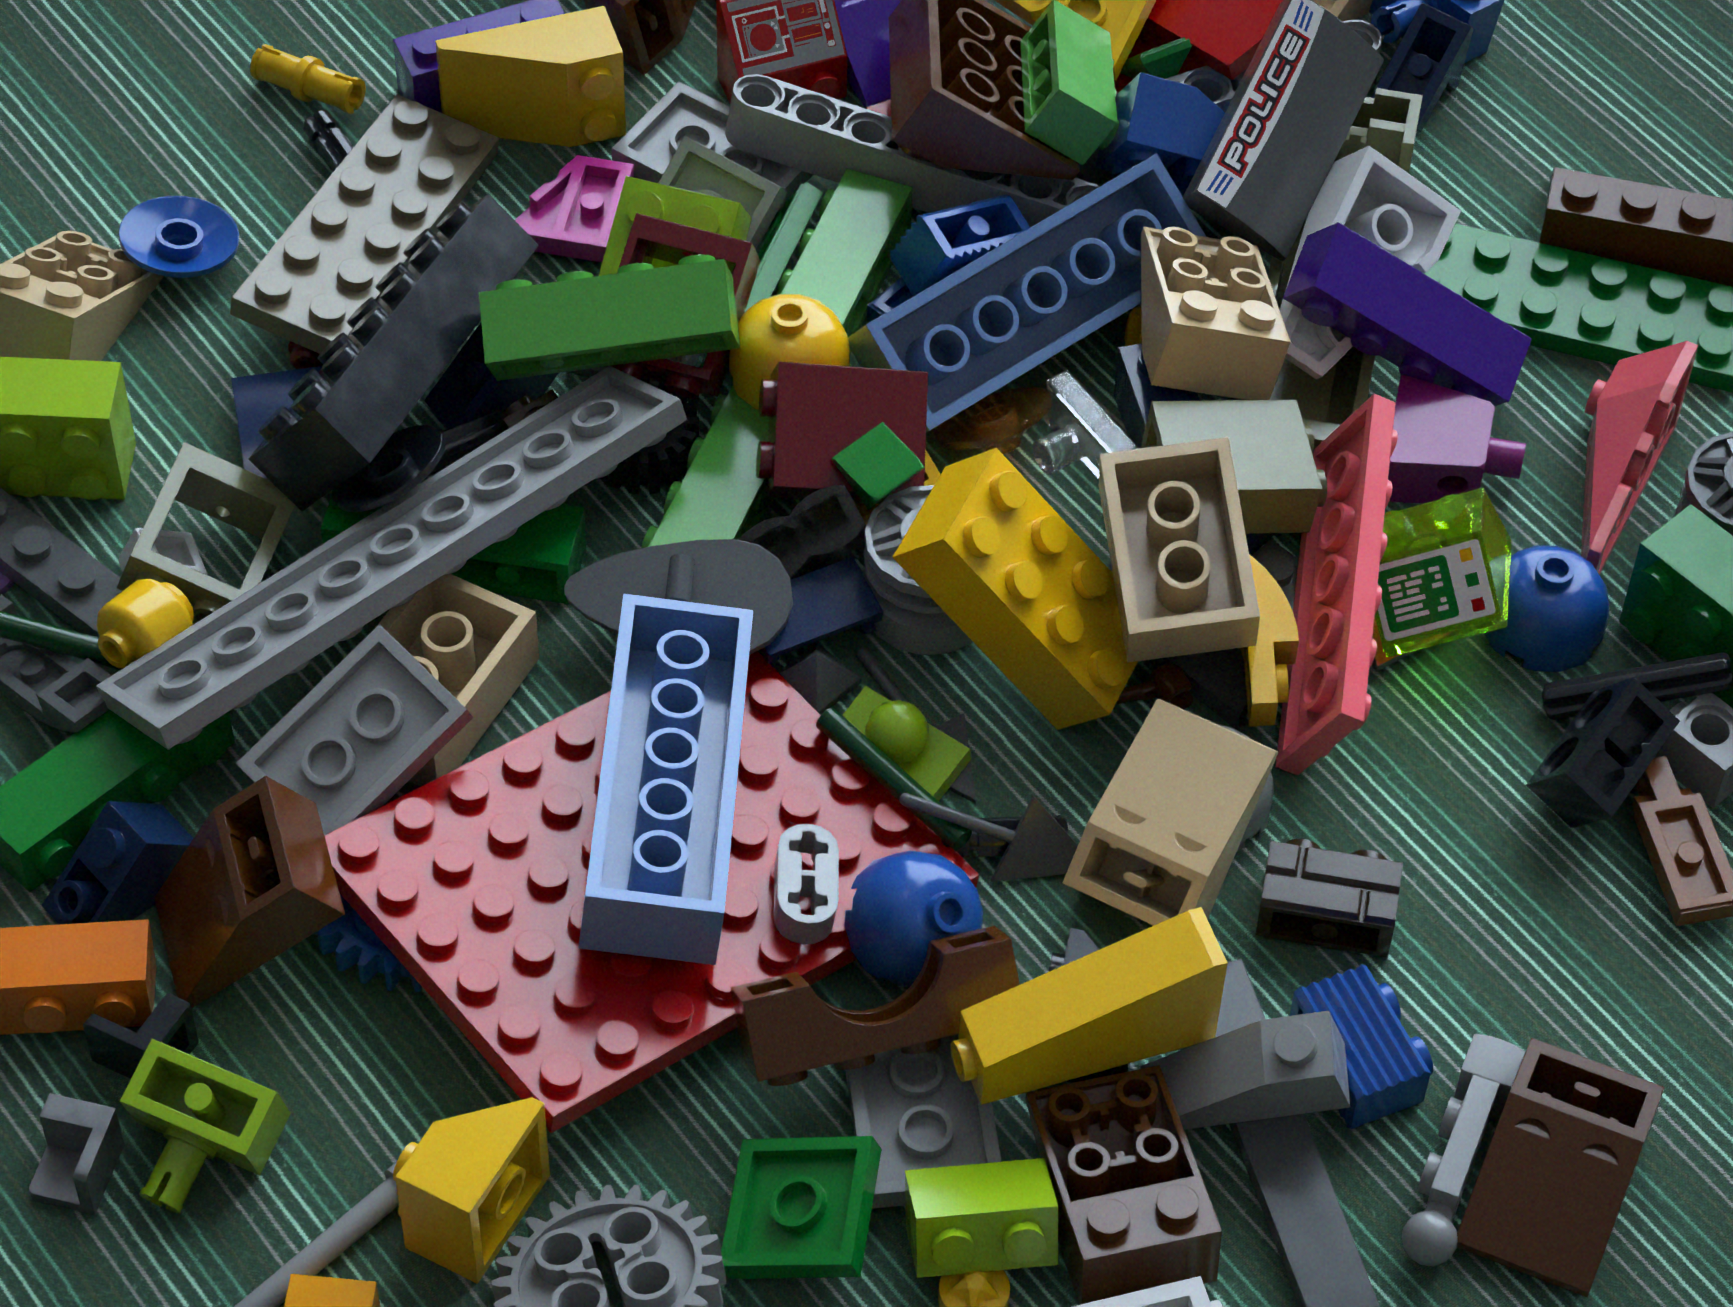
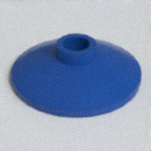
M164 196L140 203L124 216L119 228V242L121 249L128 259L140 268L166 277L189 278L212 273L229 263L238 249L239 231L233 218L225 210L211 202L188 196Z

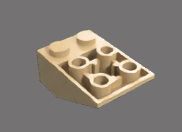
M1143 227L1141 232L1142 354L1151 385L1243 400H1270L1290 345V339L1258 246L1252 245L1244 239L1232 236L1222 239L1197 236L1179 227H1167L1164 230Z
M77 231L59 232L54 237L28 248L25 252L0 264V357L101 361L164 276L140 268L128 259L122 249H110L93 243L92 238L84 233Z
M1157 699L1091 815L1062 883L1153 926L1199 907H1202L1208 920L1279 751L1162 699Z

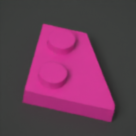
M577 155L559 170V175L555 180L544 183L529 196L530 207L518 216L515 221L539 245L534 252L602 262L626 176L634 177V164Z

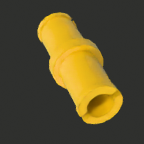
M263 44L262 49L258 48L252 57L250 72L254 79L266 81L290 90L295 99L303 102L317 100L339 108L348 114H353L354 109L358 110L364 100L366 86L363 79L351 77L326 68L323 61L316 57L307 55L299 58L274 49L273 46Z

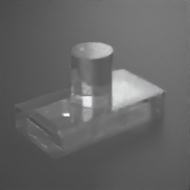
M1067 370L1047 380L1044 421L1054 432L1035 441L1032 446L1036 462L1046 474L1051 475L1080 460L1099 481L1100 454L1138 449Z

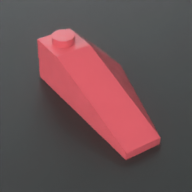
M1684 341L1621 359L1616 364L1608 381L1605 382L1598 379L1589 395L1585 413L1592 415L1593 420L1587 440L1581 556L1593 564L1599 575L1677 426L1698 349L1697 344Z

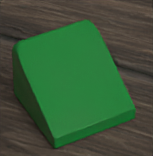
M883 422L831 459L868 510L913 479L925 468L919 458Z

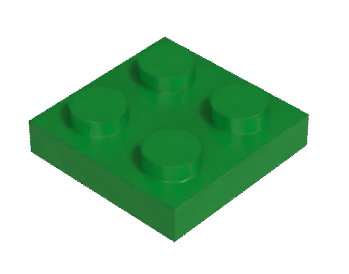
M874 1137L742 1139L721 1250L725 1275L728 1279L861 1277L882 1151Z

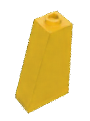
M1202 907L1183 912L961 1010L958 1040L951 1042L952 1060L959 1079L962 1082L971 1080L980 1104L983 1105L1215 1038L1228 962Z

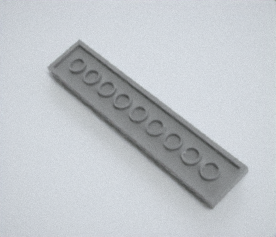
M606 367L423 481L403 497L378 509L166 641L157 649L150 651L97 684L96 687L101 698L105 701L108 709L168 750L177 744L194 739L201 733L203 727L230 710L249 704L254 700L258 692L285 675L294 674L304 669L313 657L339 641L354 637L362 630L365 624L387 610L406 604L415 596L417 591L442 575L458 571L466 564L469 558L495 542L508 539L515 534L519 526L541 512L560 506L566 501L568 495L593 479L610 474L620 462L637 451L662 441L667 432L687 420L681 399L616 368Z

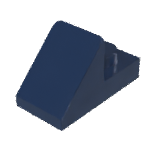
M1423 2L1376 87L1423 95L1417 131L1419 132L1423 130L1445 87L1456 90L1474 29L1471 25ZM1376 88L1371 98H1375Z

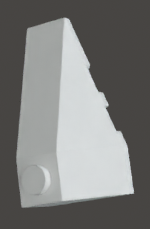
M1367 146L1334 161L1308 213L1288 283L1307 235L1337 222L1422 273H1426L1439 260L1461 210L1371 146ZM1283 299L1280 312L1290 339V345L1285 358L1313 378L1319 379L1353 347L1350 342L1351 339L1332 327L1320 326L1308 321L1303 317L1300 308Z

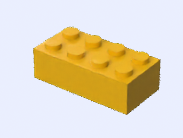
M997 447L945 466L892 556L893 559L1057 730L1110 715L1138 662L1127 663L1112 571Z

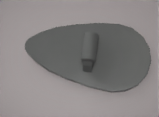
M737 539L693 540L618 553L594 562L573 574L566 581L564 587L566 599L572 607L588 620L615 634L619 632L623 594L753 610L749 655L770 645L786 627L793 607L791 580L779 558L758 544Z

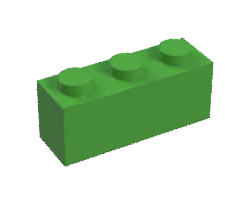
M1052 0L1021 40L1025 132L1077 163L1084 165L1096 149L1103 150L1111 143L1119 127L1111 36L1107 30L1060 2Z

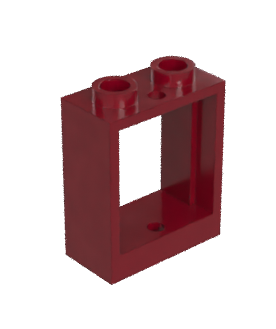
M636 213L619 268L632 263L652 264L653 258L678 264L680 259L691 255H711L715 257V260L724 259L733 277L737 321H739L745 313L761 262L753 243ZM729 350L708 352L703 368L665 358L611 365V367L639 380L644 377L659 382L663 381V388L666 391L680 397L698 399L700 393L718 397L729 363Z

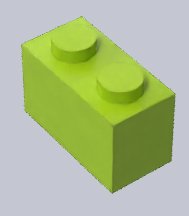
M1045 1158L905 1170L906 1231L917 1278L964 1274L971 1271L987 1272L1058 1265V1204Z

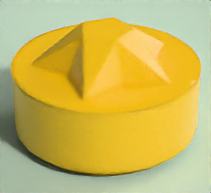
M1004 1270L971 1271L964 1274L944 1275L940 1278L938 1292L939 1307H1008L1010 1282Z

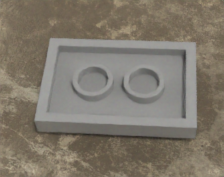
M679 81L611 148L612 161L634 164L635 177L658 183L684 136H687L786 190L788 194L779 210L801 183L804 184L813 176V174L735 148L728 142L725 135L730 106Z
M379 624L242 756L236 764L254 782L264 776H268L315 802L323 832L326 835L382 807L470 722L473 716Z
M959 1034L941 1038L942 1045L932 1051L919 1054H904L898 1048L874 1054L875 1061L870 1065L845 1070L854 1136H873L882 1149L872 1209L905 1205V1170L1001 1162L992 1102L981 1105L971 1080L962 1082L953 1064L951 1042L958 1040Z

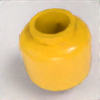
M154 579L137 580L107 602L98 612L96 626L99 634V649L111 665L117 668H125L191 627L194 620L193 607L184 593L173 584L159 582Z

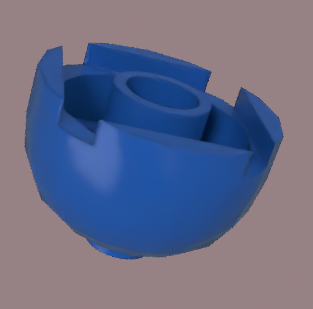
M1536 545L1516 552L1496 568L1489 583L1495 613L1481 617L1482 632L1496 652L1504 657L1507 650L1512 655L1524 659L1522 667L1540 672H1562L1583 665L1591 658L1593 649L1602 642L1609 620L1607 587L1591 562L1577 552L1560 546Z
M915 851L896 853L872 861L856 876L851 889L857 888L853 897L852 909L845 910L844 926L851 950L866 972L877 979L886 978L894 984H899L897 986L910 987L918 977L926 958L929 941L982 929L983 908L978 891L966 873L942 855Z

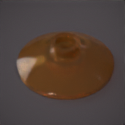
M1021 387L991 394L941 423L935 431L936 440L940 447L948 450L970 451L985 448L988 451L997 447L1002 454H1006L1019 447L1022 443L1020 435L1035 426L1050 411L1053 404L1052 398L1046 389L1039 387Z

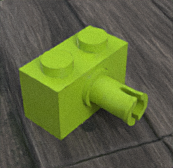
M151 1039L120 1099L121 1104L137 1123L163 1133L164 1137L168 1139L145 1187H142L139 1195L159 1207L165 1204L168 1211L180 1214L183 1209L182 1205L205 1159H214L215 1156L257 1175H261L291 1112L276 1091L155 1039Z

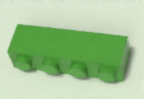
M711 255L687 256L680 259L678 265L654 268L653 265L648 263H632L618 268L617 274L593 277L592 273L585 271L567 272L559 275L556 278L557 282L536 285L527 280H508L497 284L496 290L479 292L485 364L497 381L740 348L733 277L725 260H715V257Z

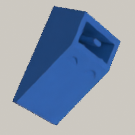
M1140 72L1116 94L1119 127L1111 143L1105 149L1099 150L1096 168L1111 171V177L1115 178L1157 153L1183 197L1225 112L1197 87Z

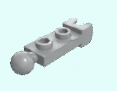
M1474 1034L1460 1071L1455 1095L1448 1102L1438 1132L1439 1137L1449 1140L1443 1156L1430 1152L1417 1192L1429 1196L1427 1206L1424 1211L1414 1214L1402 1230V1243L1410 1259L1420 1265L1434 1267L1442 1264L1452 1256L1457 1248L1458 1236L1456 1228L1452 1223L1488 1123L1490 1119L1499 1121L1525 1055L1523 1049L1502 1039L1483 1034Z

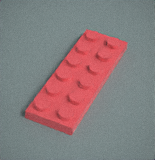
M1373 394L1318 445L1313 453L1316 468L1323 469L1326 475L1327 498L1325 505L1316 509L1310 533L1301 534L1293 605L1299 645L1296 663L1287 665L1289 700L1288 703H1282L1277 748L1279 752L1276 757L1275 766L1295 775L1302 773L1320 757L1327 756L1333 746L1353 730L1360 729L1371 709V696L1367 693L1369 668L1374 661L1377 651L1376 640L1372 639L1374 616L1382 598V588L1378 585L1379 565L1387 546V535L1383 532L1384 515L1393 489L1392 482L1388 480L1390 457L1395 450L1398 438L1397 431L1393 429L1396 402L1377 394Z

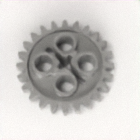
M634 1184L625 1198H615L612 1186L605 1185L600 1200L591 1202L588 1196L580 1190L575 1195L576 1207L567 1210L561 1204L553 1201L549 1203L552 1219L545 1222L538 1218L528 1217L525 1221L529 1238L509 1236L507 1242L511 1256H503L496 1259L495 1263L499 1278L491 1281L495 1298L494 1307H610L600 1270L597 1268L591 1243L594 1241H600L604 1246L618 1294L621 1296L623 1307H722L723 1298L720 1286L726 1284V1275L717 1234L711 1235L708 1219L705 1215L693 1218L690 1202L687 1200L670 1208L667 1191L660 1190L649 1201H644L640 1185Z

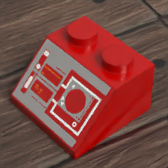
M716 0L717 78L729 103H731L734 83L739 78L752 74L768 76L835 99L847 97V52L834 0Z

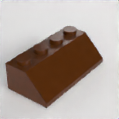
M1553 167L1539 243L1733 287L1732 199Z

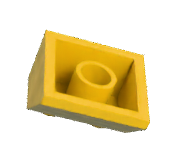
M531 1097L434 1121L418 1144L411 1142L404 1148L396 1162L393 1179L396 1181L399 1201L398 1215L401 1217L406 1249L476 1284L479 1283L550 1177L545 1106L543 1102Z

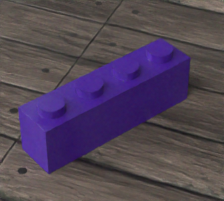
M1339 222L1307 235L1283 296L1284 300L1300 308L1303 317L1308 321L1320 326L1332 327L1349 337L1351 344L1359 351L1369 355L1381 356L1398 366L1401 375L1411 376L1490 401L1493 406L1509 402L1532 340L1529 336Z

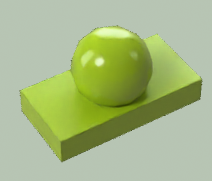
M867 686L863 688L843 713V716L938 801L972 759L970 748L927 723L925 716L914 704L902 700L890 701Z

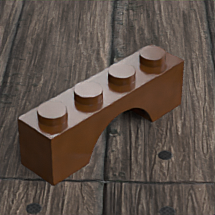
M991 926L929 941L923 967L913 984L897 999L875 1009L854 1011L832 1006L821 1000L798 972L733 986L730 989L747 1069L758 1082L767 1080L768 1085L784 1086L805 1080L808 1077V1070L834 1064V1068L837 1070H851L872 1064L875 1061L874 1054L900 1048L901 1053L919 1054L937 1049L942 1045L941 1038L959 1034L961 1010L1020 985L1011 938L996 926Z

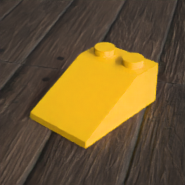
M605 6L435 40L441 110L447 116L470 124L499 138L566 147L603 141L626 134L623 51Z

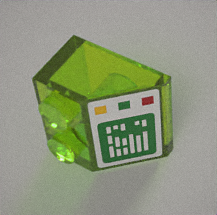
M1484 487L1461 494L1447 495L1439 500L1403 510H1393L1385 513L1383 532L1387 535V546L1379 565L1378 585L1382 588V598L1379 608L1375 613L1382 648L1387 657L1507 627L1512 540Z

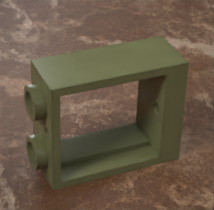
M184 442L130 554L117 589L123 591L140 579H154L159 582L173 584L184 593L191 603L194 612L192 623L195 624L260 584L295 504L270 480ZM175 500L262 539L240 589L152 551Z

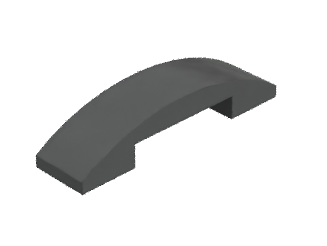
M0 594V611L17 615L13 603ZM0 637V693L28 714L59 730L79 732L110 710L101 698L96 685L112 675L89 658L77 664L66 655Z

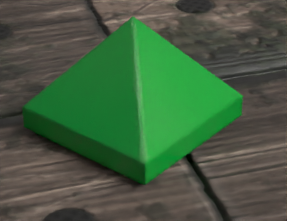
M1185 37L1128 58L1120 73L1132 79L1140 72L1164 79L1175 76L1179 73L1192 47L1189 38L1185 40Z

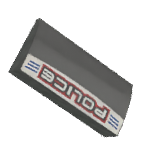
M1283 0L1279 4L1183 196L1188 207L1252 245H1257L1259 249L1280 261H1284L1384 61L1382 56L1352 28L1313 0Z

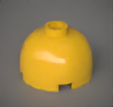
M778 294L762 299L750 307L738 321L740 348L729 350V372L733 377V387L740 398L757 410H759L761 380H771V373L778 362L850 366L848 336L839 318L819 300L801 294Z

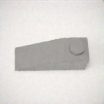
M1330 1011L1259 1020L1140 1066V1069L1160 1065L1184 1130L1350 1107L1345 1043Z

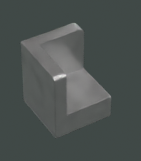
M49 1093L39 1116L47 1147L29 1186L31 1198L34 1201L95 1215L124 1147L116 1108Z

